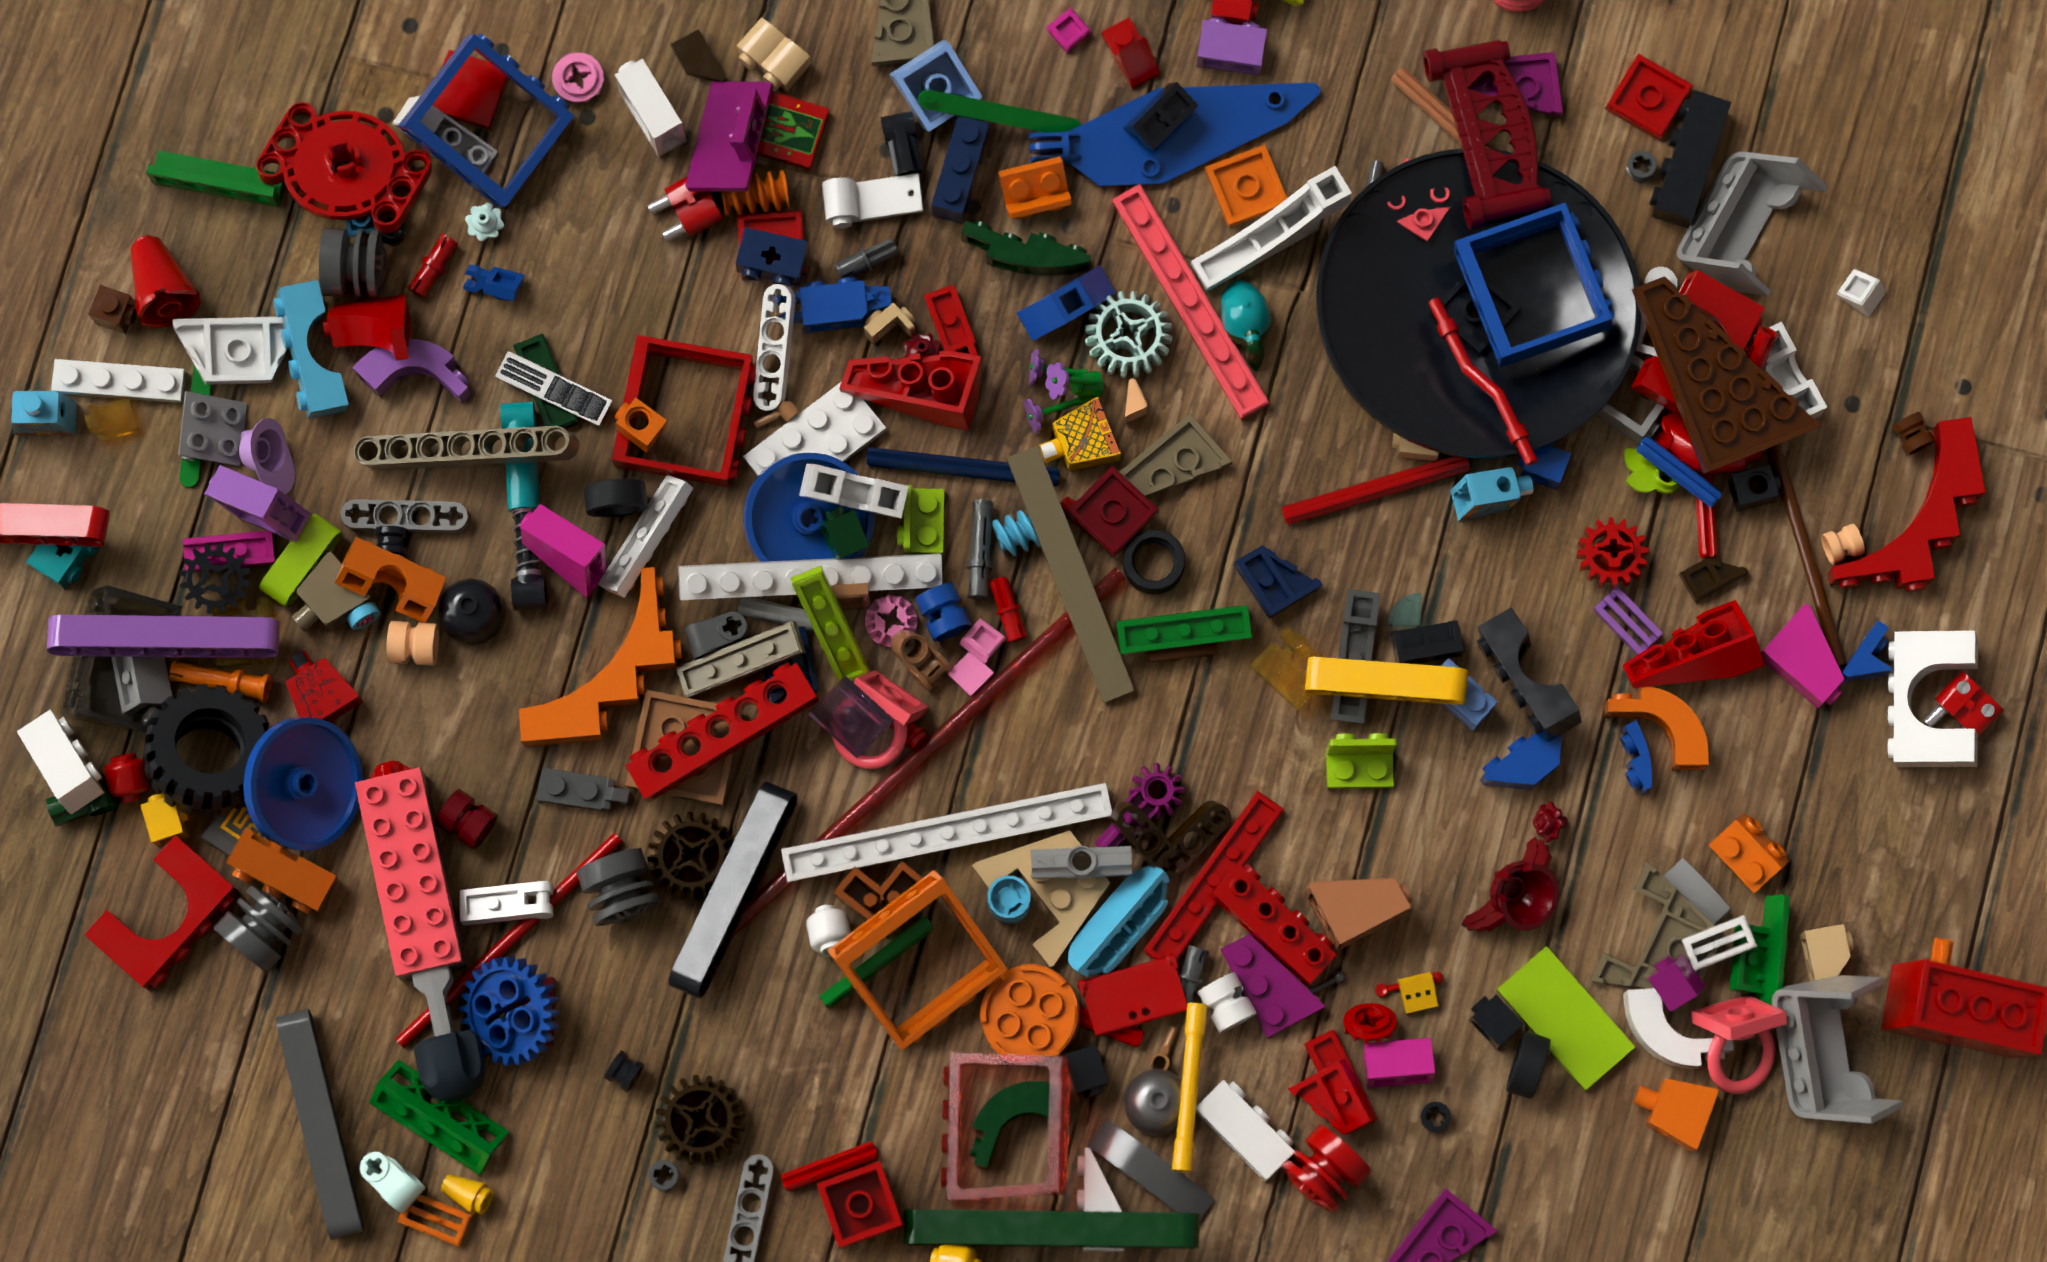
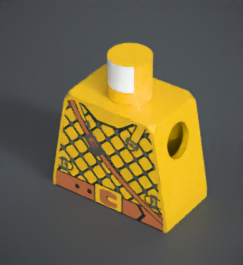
M1099 397L1090 400L1053 422L1052 430L1056 439L1039 445L1045 463L1063 457L1069 471L1114 463L1121 459L1120 449Z

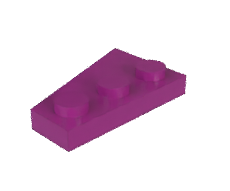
M1555 52L1510 56V60H1506L1504 64L1515 80L1528 110L1562 117L1563 111ZM1489 73L1483 74L1469 87V89L1489 96L1498 94L1497 88L1493 86L1495 79Z
M1248 934L1220 949L1232 973L1235 972L1244 988L1243 993L1245 997H1249L1257 1014L1255 1016L1267 1038L1326 1008L1313 993L1252 935Z
M1443 1188L1386 1262H1450L1473 1248L1477 1243L1496 1233L1497 1230L1449 1190Z

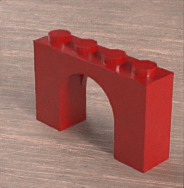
M1699 270L1687 274L1679 293L1687 296L1693 302L1692 305L1707 319H1711L1730 337L1731 342L1740 346L1747 356L1749 347L1746 345L1751 335H1755L1758 328L1762 325L1763 318H1761L1765 307ZM1653 356L1645 359L1631 389L1680 415L1658 357Z
M176 835L153 858V861L174 878L186 894L187 913L181 926L167 937L145 939L137 936L113 913L106 910L84 934L148 991L152 987L158 988L169 975L167 970L175 961L180 963L189 955L192 950L189 946L198 936L203 938L210 932L214 926L212 921L220 912L226 913L237 901L235 895L239 892Z

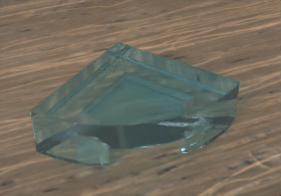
M1421 593L1410 594L1397 602L1390 612L1387 626L1420 627Z

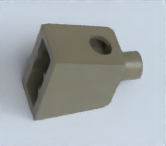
M331 551L323 557L296 591L306 605L292 616V619L304 632L319 619L329 631L333 630L347 621V615L354 608L366 602H374L368 593L364 597L334 584L342 564Z

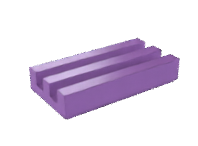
M1618 586L1593 608V611L1636 655L1649 648L1663 634ZM1614 598H1617L1652 634L1650 637L1613 600ZM1607 605L1642 640L1643 644L1641 646L1604 610Z

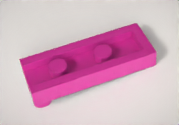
M270 531L182 539L184 559L187 558L193 561L195 556L192 550L197 549L200 553L205 552L206 543L210 545L211 550H216L218 544L222 543L223 551L226 553L232 547L235 548L233 555L235 559L244 556L245 560L240 564L241 568L268 566L275 563L272 532ZM219 556L207 557L214 565L223 566L228 562L227 559ZM185 564V570H188L189 566ZM196 565L193 573L202 572V570Z

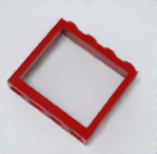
M637 335L623 403L631 404L635 397L641 401L650 354L741 370L721 473L630 457L633 442L618 431L612 455L614 467L662 476L670 475L679 479L730 487L731 478L737 479L740 460L735 459L737 447L743 448L746 436V428H741L743 417L750 415L752 397H748L750 384L754 385L756 378V366H754L753 356ZM638 416L632 418L629 422L630 426L634 429L636 428Z

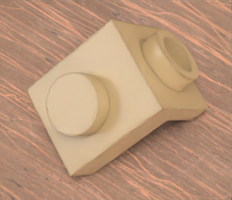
M893 302L883 312L877 310L865 321L867 325L864 327L865 336L874 345L896 325H899L911 338L915 334L913 323L916 320L905 307L899 309Z

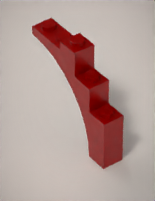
M1971 417L1939 421L1933 428V436L1936 441L1934 442L1935 457L1932 480L1925 501L1908 528L1881 550L1860 560L1833 566L1827 573L1829 585L1839 584L1840 589H1847L1859 586V581L1872 580V584H1883L1892 581L1891 577H1894L1896 589L1906 588L1907 592H1918L1927 589L1926 585H1929L1935 579L1929 546L1931 545L1933 550L1949 548L1952 546L1951 542H1954L1960 536L1954 503H1957V507L1972 506L1977 504V500L1985 494Z

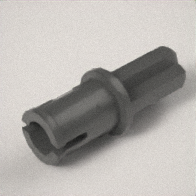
M887 239L866 250H863L861 247L859 252L834 262V265L841 279L853 277L868 269L870 272L873 271L872 266L896 256L898 248L893 239Z
M1191 945L1188 946L1181 974L1178 973L1187 1004L1193 1003L1198 984L1203 983L1200 979L1209 951Z

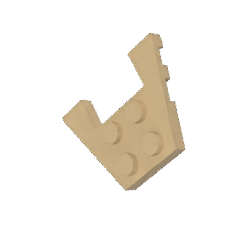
M1070 830L975 862L972 865V868L988 889L996 879L1010 876L1018 870L1059 924L1032 944L1050 969L1058 962L1062 953L1110 885L1106 877H1089L1084 880L1075 878L1032 879L1031 850L1065 849L1082 846ZM1078 855L1072 860V865L1075 869L1084 871L1090 867L1091 861L1085 855Z

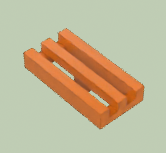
M421 1194L416 1198L417 1201L462 1218L461 1225L414 1207L412 1204L403 1214L400 1213L397 1222L461 1247L463 1237L466 1235L468 1225L473 1218L471 1214ZM411 1212L458 1231L456 1237L407 1218L408 1213Z

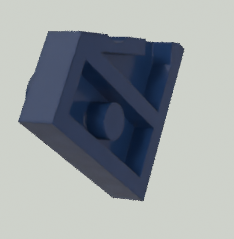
M1263 545L1236 560L1233 564L1268 619L1319 590L1323 585L1320 580L1309 578L1296 570L1297 566L1287 560L1278 558L1276 553Z

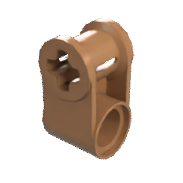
M900 630L893 636L891 641L893 653L907 667L913 678L928 692L933 689L932 684L945 671L950 672L953 669L949 662L921 635L910 630ZM914 639V650L909 654H905L904 646L906 642Z

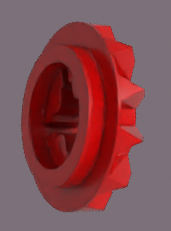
M1364 1003L1356 1005L1344 1015L1345 1034L1351 1035L1353 1041L1364 1040L1366 1045L1369 1041L1374 1040L1381 1043L1383 1038H1391L1393 1031L1397 1029L1396 1015L1391 1009L1381 1004ZM1365 1020L1375 1027H1370L1368 1024L1365 1025Z

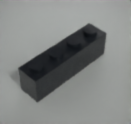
M1694 90L1690 100L1684 98L1678 117L1684 118L1681 128H1674L1668 145L1674 148L1671 158H1664L1659 175L1664 177L1661 188L1655 186L1649 205L1655 206L1651 217L1687 229L1689 228L1731 105L1730 101Z

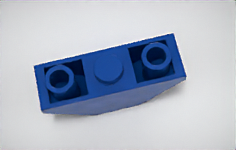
M1098 265L1016 314L1029 337L1034 341L1105 301L1108 295L1112 296L1116 292L1101 265Z
M1534 733L1527 740L1522 735L1508 747L1511 752L1502 760L1496 756L1482 768L1486 773L1481 777L1480 781L1483 785L1525 790L1533 789L1559 766L1562 734L1549 742L1546 741L1542 733L1538 735Z

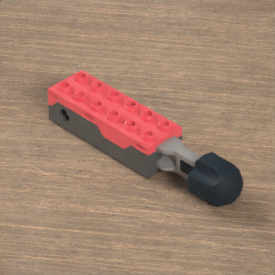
M388 761L377 765L367 780L355 782L395 976L402 983L413 980L414 987L427 997L435 1037L418 1042L414 1049L420 1080L424 1089L434 1098L445 1102H459L472 1096L481 1086L485 1076V1059L480 1036L470 1030L454 1031L447 998L454 983L452 971L468 968L438 826L435 824L436 817L427 776L420 767L411 769L400 761Z

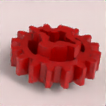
M1609 517L1607 525H1603L1600 520H1596L1595 530L1590 527L1585 529L1584 534L1586 538L1580 537L1578 546L1583 549L1577 551L1576 558L1584 559L1580 563L1579 569L1580 571H1590L1587 577L1588 581L1597 577L1599 579V587L1602 588L1605 582H1610L1611 588L1616 589L1618 581H1621L1625 587L1629 586L1630 576L1638 580L1641 575L1638 568L1645 569L1647 561L1641 557L1648 555L1649 548L1641 547L1646 537L1645 535L1636 537L1635 534L1638 529L1636 525L1628 529L1626 528V519H1622L1620 524L1617 525L1613 517ZM1605 535V539L1602 543H1595V545L1592 546L1596 539ZM1608 549H1614V553L1617 554V557H1611V553L1607 552ZM1631 560H1634L1628 568L1620 571V567L1624 563H1630ZM1596 564H1599V565H1600L1601 567H1603L1605 570L1601 569V568L1598 567Z

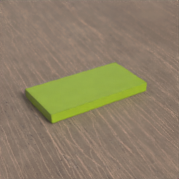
M1547 946L1496 989L1498 994L1534 1034L1550 1038L1549 1052L1584 1091L1635 1048L1633 1043Z

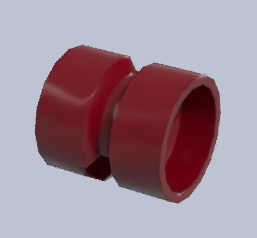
M457 789L443 805L435 820V824L449 834L457 832L458 840L475 850L491 832L498 815L483 804L475 806V799L461 789Z

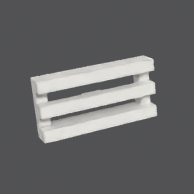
M1745 915L1681 939L1695 971L1757 947ZM1740 924L1743 930L1694 949L1691 946L1692 943ZM1746 936L1748 942L1697 961L1696 955Z

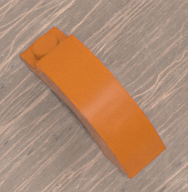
M1648 686L1638 689L1637 699H1633L1632 694L1620 693L1614 694L1613 699H1608L1605 702L1604 717L1644 718L1653 721L1664 730L1670 742L1671 770H1705L1709 765L1708 742L1704 728L1695 712L1674 694Z

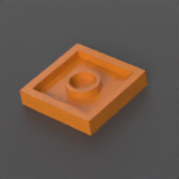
M1266 145L1205 167L1206 175L1228 228L1263 216L1287 199Z

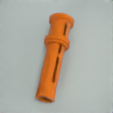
M177 660L172 662L170 673H174V675L169 676L170 681L192 685L207 684V688L216 689L217 685L226 686V691L231 694L237 690L245 694V697L258 699L260 703L264 704L267 703L272 689V676L270 674L258 676L245 673L244 669H235L233 672Z

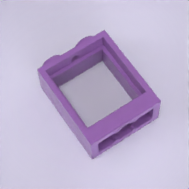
M219 465L215 475L211 478L209 486L204 493L238 519L294 542H297L311 516L309 511L279 489Z

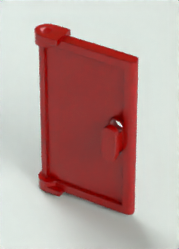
M1174 953L1168 954L1164 958L1087 980H1077L1078 989L1085 999L1095 1037L1187 1011V1002L1177 972V958Z

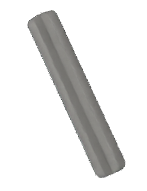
M741 597L738 613L741 615L780 624L794 621L797 622L798 628L805 627L806 630L814 631L804 609L752 597Z

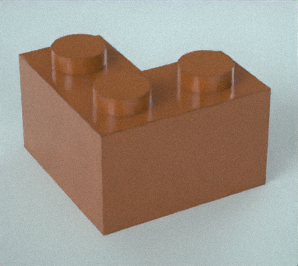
M901 861L880 887L854 866L834 891V894L839 901L864 921H867L923 877Z

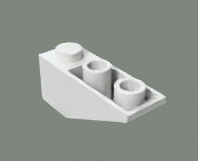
M420 96L408 98L392 123L393 126L398 128L397 126ZM433 105L420 120L423 125L483 173L498 152Z
M1085 1148L1084 1156H1078L1077 1176H1084V1190L1077 1189V1210L1122 1212L1091 1149ZM1083 1247V1252L1124 1251V1248Z

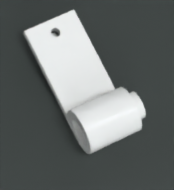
M919 173L856 183L851 178H833L822 183L826 222L833 224V228H848L852 226L853 222L924 212Z

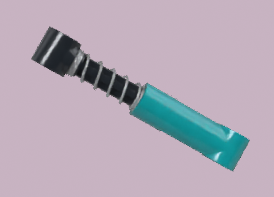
M534 401L501 403L502 429L537 427ZM529 438L525 442L524 452L532 449L534 445L533 438ZM537 462L505 464L508 512L513 514L512 519L515 520V527L512 531L516 533V539L513 541V544L517 546V552L514 554V557L518 562V565L515 567L516 576L514 579H511L513 610L545 609L548 606L545 576L541 575V571L537 567V562H540V560H537V556L522 544L520 523L528 512L533 513L540 504Z

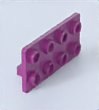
M771 82L711 83L686 181L688 191H748L773 90Z

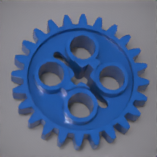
M515 956L499 957L492 959L490 962L482 963V969L472 971L474 979L465 982L470 992L461 993V997L467 1001V1005L459 1007L460 1011L467 1013V1018L463 1019L461 1024L470 1025V1031L479 1034L481 1045L484 1047V1057L492 1056L493 1063L503 1062L504 1066L527 1063L529 1060L537 1059L538 1053L547 1051L545 1043L555 1039L549 1030L559 1027L557 1023L552 1021L553 1016L560 1015V1011L552 1009V1004L559 1000L558 997H550L549 995L554 985L545 986L543 982L547 974L536 975L538 965L527 966V959L525 958L516 960ZM513 983H514V985H515V987H516V993L514 992V989H513ZM530 997L529 1003L511 1010L513 1005L522 1003ZM505 1012H508L506 1014V1017L498 1018L489 1025L490 1019L497 1015H501ZM503 1029L505 1030L506 1038L504 1037Z

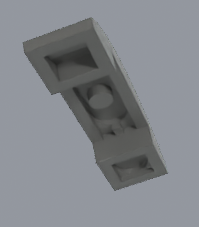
M1347 590L1338 654L1339 659L1372 660L1381 593ZM1333 695L1331 720L1364 724L1367 698Z
M1106 1119L1087 1145L1088 1148L1112 1166L1117 1167L1174 1212L1199 1213L1201 1219L1215 1200L1181 1172L1172 1171V1165L1108 1119Z

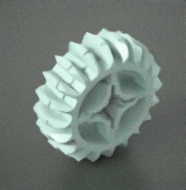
M1123 291L1118 292V301L1116 302L1113 297L1108 295L1106 298L1108 307L1101 303L1095 306L1099 314L1090 313L1088 320L1093 324L1085 326V333L1092 335L1085 339L1086 346H1095L1089 351L1090 357L1095 358L1101 355L1097 361V366L1101 368L1109 363L1108 373L1112 375L1116 368L1121 369V378L1126 377L1127 370H1132L1134 378L1139 377L1140 367L1147 374L1151 373L1152 368L1149 362L1160 366L1162 360L1159 355L1167 356L1169 353V349L1163 344L1172 343V336L1165 334L1172 330V324L1163 322L1168 317L1167 312L1161 311L1156 313L1160 307L1158 301L1153 302L1150 306L1147 305L1149 301V295L1147 294L1142 297L1141 301L1136 300V291L1131 292L1130 299H1125ZM1124 312L1138 313L1144 316L1146 320L1144 318L1131 320ZM1113 317L1117 330L1110 335V339L1103 341L1102 329L1105 323ZM1123 327L1129 333L1134 332L1135 342L1132 339L1130 340L1128 336L1123 337ZM1154 328L1155 341L1144 352L1140 339L1147 334V330ZM1111 349L1113 351L1126 349L1133 357L1119 356L1113 353Z

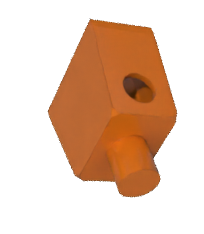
M1664 1079L1661 1081L1658 1091L1640 1085L1633 1104L1650 1110L1646 1122L1649 1128L1688 1151L1694 1152L1698 1150L1719 1090L1712 1087Z

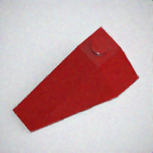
M948 350L939 351V355L921 356L920 353L909 354L907 358L889 359V357L885 356L849 360L839 389L841 392L937 425L969 431L978 404L982 357Z
M1734 600L1703 612L1696 617V624L1685 631L1682 628L1675 630L1671 633L1673 638L1665 644L1652 645L1624 663L1622 667L1632 687L1639 688L1732 678L1764 666L1756 635L1737 601Z

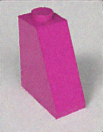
M539 504L534 512H528L520 523L522 544L581 595L588 598L606 572L605 544Z
M1805 603L1761 652L1764 663L1818 709L1824 702L1830 706L1842 693L1838 686L1844 681V677L1811 607Z

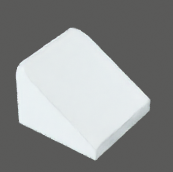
M1853 269L1836 295L1862 314L1870 316L1884 297L1886 290L1879 279Z

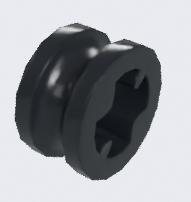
M1431 1102L1424 1106L1420 1119L1422 1125L1428 1131L1440 1132L1449 1125L1451 1114L1445 1104ZM1431 1108H1438L1439 1113L1445 1114V1121L1440 1120L1441 1126H1433L1432 1121L1426 1120V1113L1431 1114Z

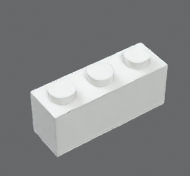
M48 710L17 731L55 797L70 815L104 793L98 783V780L102 778L101 774L92 762L87 764L84 760L88 753L78 739L73 741L70 737L75 732L65 717L58 719L51 710Z
M1222 1080L1196 1106V1114L1266 1182L1293 1155L1295 1151L1291 1146L1294 1142L1284 1131L1279 1129L1275 1132L1267 1124L1270 1118L1259 1106L1256 1105L1252 1109L1243 1100L1246 1094L1235 1082L1232 1081L1228 1085Z

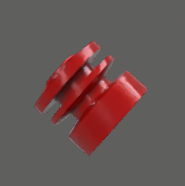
M1319 1124L1305 1140L1313 1155L1308 1157L1296 1150L1293 1156L1302 1167L1299 1168L1287 1160L1282 1165V1169L1289 1176L1293 1186L1310 1202L1335 1214L1339 1206L1330 1195L1333 1194L1345 1202L1348 1199V1195L1340 1184L1345 1181L1349 1185L1358 1188L1372 1170L1341 1138L1325 1126Z

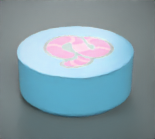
M366 602L354 608L347 615V621L353 630H359L377 620L381 612L375 602Z

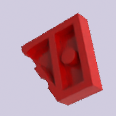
M1345 1059L1337 1061L1288 1088L1293 1096H1300L1312 1106V1111L1320 1117L1328 1119L1331 1126L1343 1135L1376 1119Z

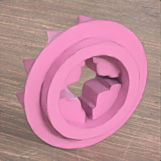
M571 53L557 62L553 70L552 81L555 90L561 98L575 104L583 101L588 102L595 95H599V91L604 83V76L601 65L594 57L585 53ZM573 68H576L581 76L587 75L583 79V89L576 82H569L574 79Z
M888 594L875 599L867 609L865 627L872 640L882 646L891 647L893 636L900 630L916 631L917 615L913 605L902 596ZM896 608V619L904 626L893 624L885 633L886 622L878 615L890 616Z

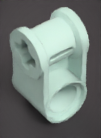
M380 1152L368 1153L361 1161L360 1172L364 1179L380 1193L389 1205L402 1214L425 1189V1186L395 1159L387 1157Z

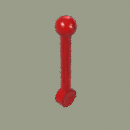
M1436 971L1432 973L1434 984L1443 982L1441 972ZM1380 983L1376 986L1375 993L1378 997H1385L1388 992L1400 990L1399 984L1387 986Z

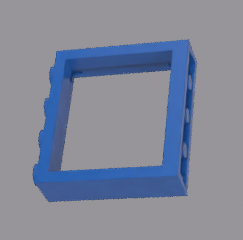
M470 34L464 38L397 127L496 207H506L575 115L568 111L570 106L557 95L551 97L543 90L545 85L533 75L527 77L518 70L520 65L512 57L506 54L502 57L493 49L495 45L490 39L482 34L478 36ZM474 50L557 117L504 189L420 122Z
M1566 203L1455 241L1454 254L1500 368L1611 329L1612 317H1615L1612 302L1609 298L1604 299L1600 289L1604 287L1602 277L1598 269L1593 270L1589 259L1592 258L1589 245L1586 240H1580L1577 232L1580 229L1578 218L1575 217L1573 212H1569ZM1558 226L1595 318L1511 348L1475 254Z

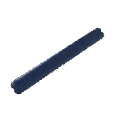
M872 447L867 451L866 463L871 467L1015 482L1008 462ZM1046 467L1053 486H1058L1060 469Z

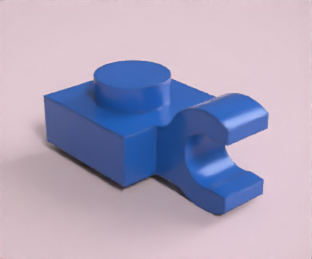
M471 264L466 269L465 275L473 276L476 281L467 279L463 289L469 292H477L483 288L484 294L492 295L499 300L514 301L523 287L525 275L498 267H493L489 271L478 265Z

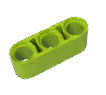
M317 513L312 514L297 542L291 541L261 581L259 589L285 608L290 607L299 597L296 593L299 586L329 551L332 552L343 532Z

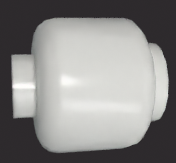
M823 905L816 908L815 913L806 922L811 948L825 957H831L827 950L852 932L847 913L844 910L835 908L833 905Z

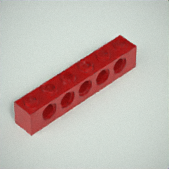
M786 663L772 672L774 677L764 683L761 680L751 683L744 688L745 694L734 700L733 697L724 699L715 706L717 710L705 717L704 714H700L688 721V728L678 734L676 731H671L658 740L659 745L648 751L647 748H643L629 757L631 762L627 763L625 767L644 799L650 803L818 703L820 700L799 665L795 663L791 666L790 663ZM777 688L785 689L787 696L784 702L780 704L770 702V694L773 690ZM748 705H754L758 708L757 717L752 721H744L741 717L742 710ZM720 722L728 723V734L723 738H715L713 736L714 726ZM691 739H698L701 743L699 752L695 755H686L684 751L685 744ZM662 756H669L672 759V766L666 772H658L656 770V762Z

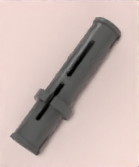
M978 499L972 501L970 560L967 561V569L970 570L968 598L985 600L989 598V571L993 570V562L990 561L993 501Z

